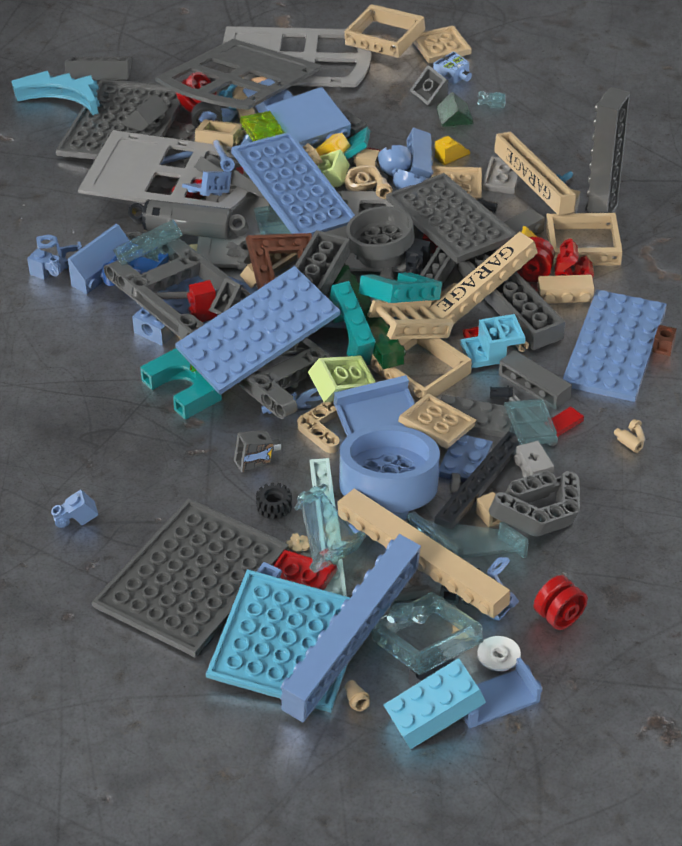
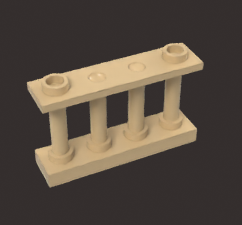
M373 300L367 314L368 317H382L390 325L387 336L391 340L448 338L454 325V321L451 318L438 319L428 310L432 300L401 303ZM423 314L427 319H423L420 315Z

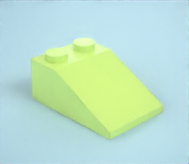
M341 149L320 156L323 162L317 167L333 187L338 188L342 186L350 164Z
M362 356L319 358L308 371L324 402H334V392L376 383Z

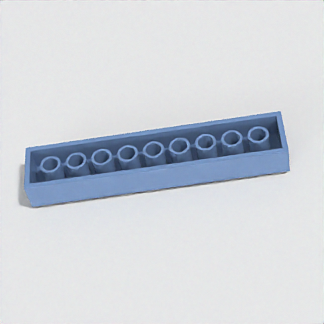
M401 534L395 540L392 539L388 543L384 555L380 554L374 568L372 570L369 569L361 585L357 584L354 588L352 597L343 602L341 611L338 615L335 614L331 618L327 630L321 631L317 638V643L308 648L302 662L299 661L294 667L292 676L290 678L287 677L283 681L280 698L282 700V711L303 723L417 571L421 545Z

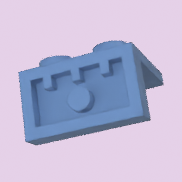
M203 171L202 183L182 184V187L187 188L188 192L198 193L199 191L200 195L210 196V193L222 196V193H229L232 172Z

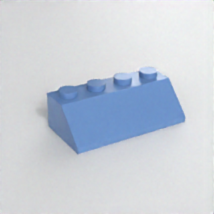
M118 224L113 225L68 258L72 287L88 294L104 282L102 266L110 262L130 241Z

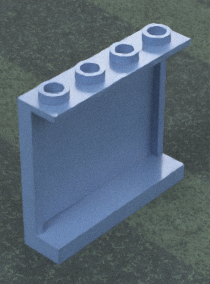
M322 87L265 106V120L267 122L273 121L282 134L291 132L302 147L309 143L316 149L331 135L343 133L345 138L350 136L351 123Z
M407 375L334 392L333 404L347 437L360 429L372 426L396 425L406 427L398 422L399 417L415 404L408 389L409 380Z

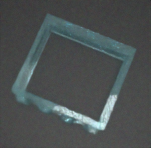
M434 592L383 616L371 631L373 641L418 675L484 642L481 631L483 628L480 622L475 621L466 613L457 609L455 605L450 604ZM433 613L438 614L460 629L420 651L395 634Z

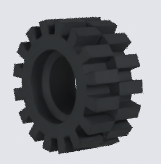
M270 483L271 486L265 484L264 488L260 487L256 493V507L261 516L264 514L265 518L271 516V519H274V516H277L278 519L281 518V515L287 516V512L290 513L292 508V492L286 485L281 487V483H277V485ZM272 499L280 500L279 502H269Z

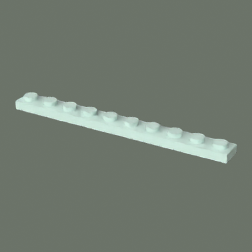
M329 458L310 459L321 561L334 564L338 568L325 591L347 597Z

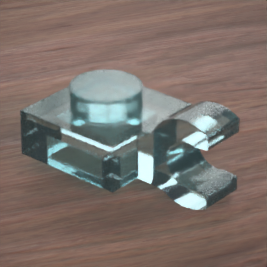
M483 91L478 92V97H483V99H478L479 105L489 104V107L505 108V94L496 92L487 95Z
M394 603L387 614V619L389 623L403 624L408 623L412 619L416 623L424 624L428 616L420 615L425 610L424 606L414 607L413 603Z

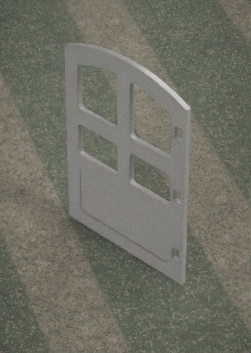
M226 26L223 43L231 39L240 40L313 63L317 61L356 62L355 68L348 77H315L312 74L292 86L357 87L366 76L371 64V51L357 48L358 53L316 52L318 38H345L344 31L346 29ZM305 37V51H280L282 38ZM223 64L218 65V71L224 73L236 70V68ZM248 74L243 78L251 80L252 78L261 76L255 74Z
M115 130L111 132L78 189V193L143 203L150 199L230 208L231 210L238 207L250 194V192L236 187L221 202L185 198L188 189L183 188L182 184H190L194 179L202 180L203 172L194 168L201 156L205 158L208 154L219 155L214 144ZM221 145L227 157H234L231 153L232 147ZM169 149L193 152L185 168L161 165ZM244 170L243 175L251 180V178ZM155 175L180 178L171 195L146 192Z

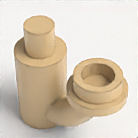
M632 420L628 427L632 433H636L637 437L627 430L617 428L614 431V435L618 437L617 440L633 452L638 453L643 448L645 436L640 420Z

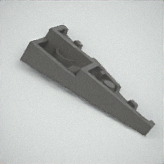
M211 154L207 159L201 156L194 166L200 172L224 171L220 165L221 161ZM235 169L230 171L232 172L231 185L265 198L252 180Z

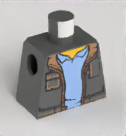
M264 430L238 432L234 462L242 473L267 465L271 462L272 452L281 450L280 440H272Z

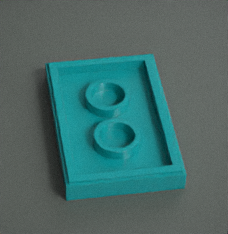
M368 127L347 139L351 147L343 153L346 159L367 148L371 132Z

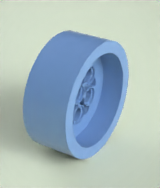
M379 425L360 429L346 437L340 447V490L345 496L355 488L391 513L406 512L420 508L429 503L438 491L439 447L428 435L408 427Z

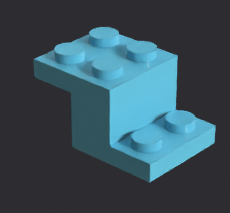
M515 314L480 319L478 337L461 339L460 345L464 355L472 359L471 368L500 364V360L507 356V346L525 343V335Z

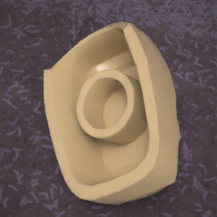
M357 166L349 169L344 184L348 191H367L377 186V180L382 176L375 166Z

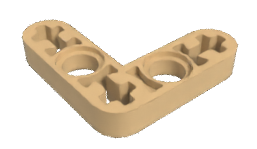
M323 402L301 415L297 420L298 430L327 453H335L340 449L339 437L324 426L325 423L338 416L333 404L334 402ZM317 414H324L325 416H323V417H318V416H316V415H317ZM321 432L323 435L317 436L314 433Z

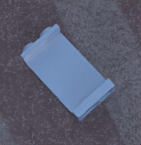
M521 657L517 658L516 670L476 684L486 703L465 715L463 719L469 728H473L539 703L542 692L541 683L539 680H535L529 665H525Z

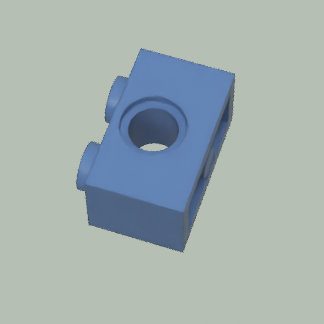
M143 307L132 316L134 333L163 346L174 336V332Z

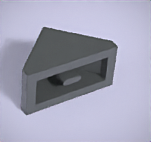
M225 278L209 311L220 315L240 301L242 285Z

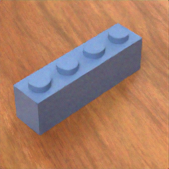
M413 127L407 138V148L412 158L411 166L407 172L428 179L433 174V160H431L433 141H431V133Z

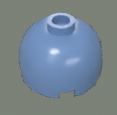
M393 145L392 149L387 150V148H384L378 154L381 170L390 176H394L396 168L408 171L412 163L411 153L406 146Z
M396 168L393 184L398 190L409 185L421 183L428 178Z

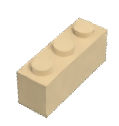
M592 275L538 276L537 291L547 303L592 302L594 284Z

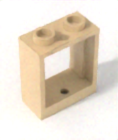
M204 119L195 130V142L213 144L215 140H218L223 146L234 147L239 145V142L244 137L242 124Z

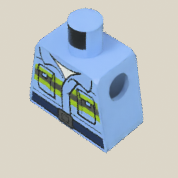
M454 51L433 63V69L445 77L449 83L456 84L462 79L469 81L472 77V73L469 72V62Z

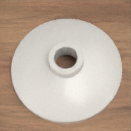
M492 636L480 643L477 655L479 661L485 667L495 671H505L516 666V659L520 658L521 651L517 643L512 639L504 636Z

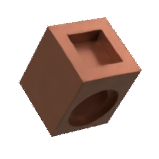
M659 325L654 337L652 352L671 356L677 328Z

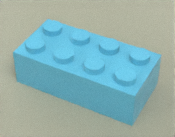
M458 658L384 704V707L411 750L482 706L486 701L480 689Z

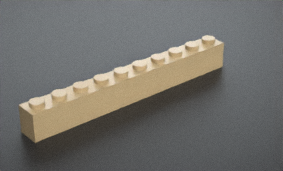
M355 488L337 501L338 516L342 520L349 522L357 530L364 532L372 540L379 542L385 548L399 534L421 545L417 570L424 572L435 582H439L450 592H454L463 598L465 602L478 608L483 614L495 618L510 604V590Z

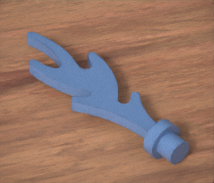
M317 388L307 390L298 396L296 392L291 394L299 409L311 408V404L306 403L308 401L322 400L320 395L311 396L313 393L318 392ZM261 406L263 414H272L265 406Z

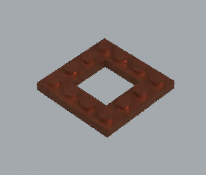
M311 233L248 235L245 238L258 289L275 279L269 254L297 253L299 259L312 238Z

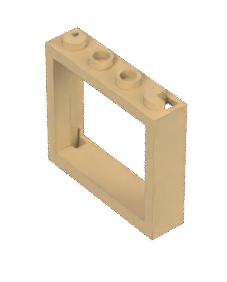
M371 4L344 31L345 45L399 58L425 31V19L423 16ZM373 21L408 29L397 42L361 34Z
M616 213L547 214V240L555 250V257L560 254V248L556 246L554 229H611L614 247L578 248L579 258L587 256L593 263V266L621 265L622 246Z
M440 338L398 339L406 351L418 344L453 368L425 388L407 376L409 380L408 389L415 400L419 401L428 393L437 397L471 374L472 359ZM372 354L371 369L387 380L405 376L404 373L395 367L383 370Z

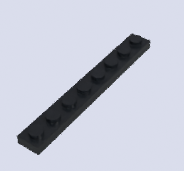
M508 431L434 517V523L453 529L474 505L476 499L484 493L514 455H516L517 446L525 444L526 437Z

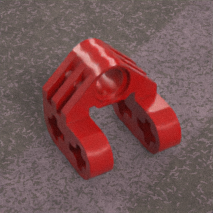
M569 238L560 245V254L556 258L554 273L555 276L592 275L593 278V263L587 256L579 258L578 245L573 239ZM573 264H575L574 272H572V269L570 268V266H572Z

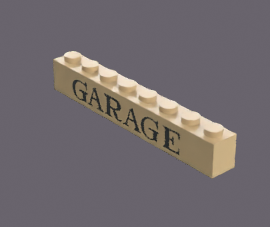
M511 131L496 134L494 152L558 215L573 213L576 194Z
M518 232L441 297L440 300L428 308V310L438 319L451 318L455 324L538 253L535 242L523 233ZM423 314L420 315L423 319H427Z

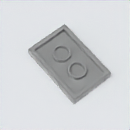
M491 156L482 183V190L515 195L520 177L500 157Z

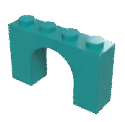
M411 272L398 273L397 281L374 274L361 275L359 293L388 303L440 300L442 282Z
M347 281L332 285L329 300L340 310L341 314L333 319L332 322L333 324L343 321L346 323L349 336L347 356H362L366 365H370L376 341L351 284Z
M176 348L140 367L142 381L152 390L176 379H184L193 383L189 388L173 396L174 410L185 420L222 400V394L220 395Z

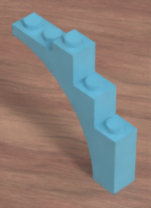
M48 71L11 81L17 101L41 97L65 98L84 105L92 115L99 113L97 107H100L96 92L99 88L97 81H93L91 75L74 79L71 78L69 73L53 77L49 75Z

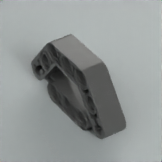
M543 471L510 482L505 493L499 492L495 495L489 507V513L492 517L532 536H541L571 526L580 511L579 477L571 471H565L558 477L549 471ZM556 492L555 504L540 509L528 504L546 498L550 493Z

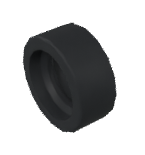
M202 101L194 106L192 110V124L195 129L202 123L197 117L202 112H213L217 115L214 121L223 122L222 110L219 105Z

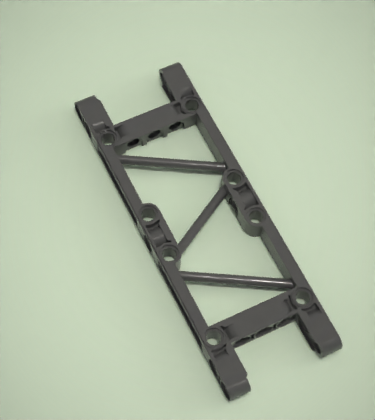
M173 236L160 243L162 253L164 255L169 254L170 262L140 274L125 261L121 260L104 266L105 276L181 339L204 324L191 314L181 315L163 299H188L187 293L189 291H159H164L175 284L178 285L181 281L188 278L191 279L199 276L204 281H211L217 295L225 278L234 281L177 236ZM243 287L241 288L240 301L251 295ZM307 337L299 342L295 351L288 349L279 355L295 356L256 375L252 373L237 383L280 419L297 411L296 401L284 389L309 377L308 371L319 358L332 357Z

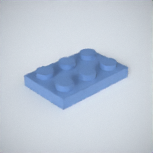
M463 435L448 448L439 467V477L450 479L451 473H459L460 482L464 483L490 453L493 441Z

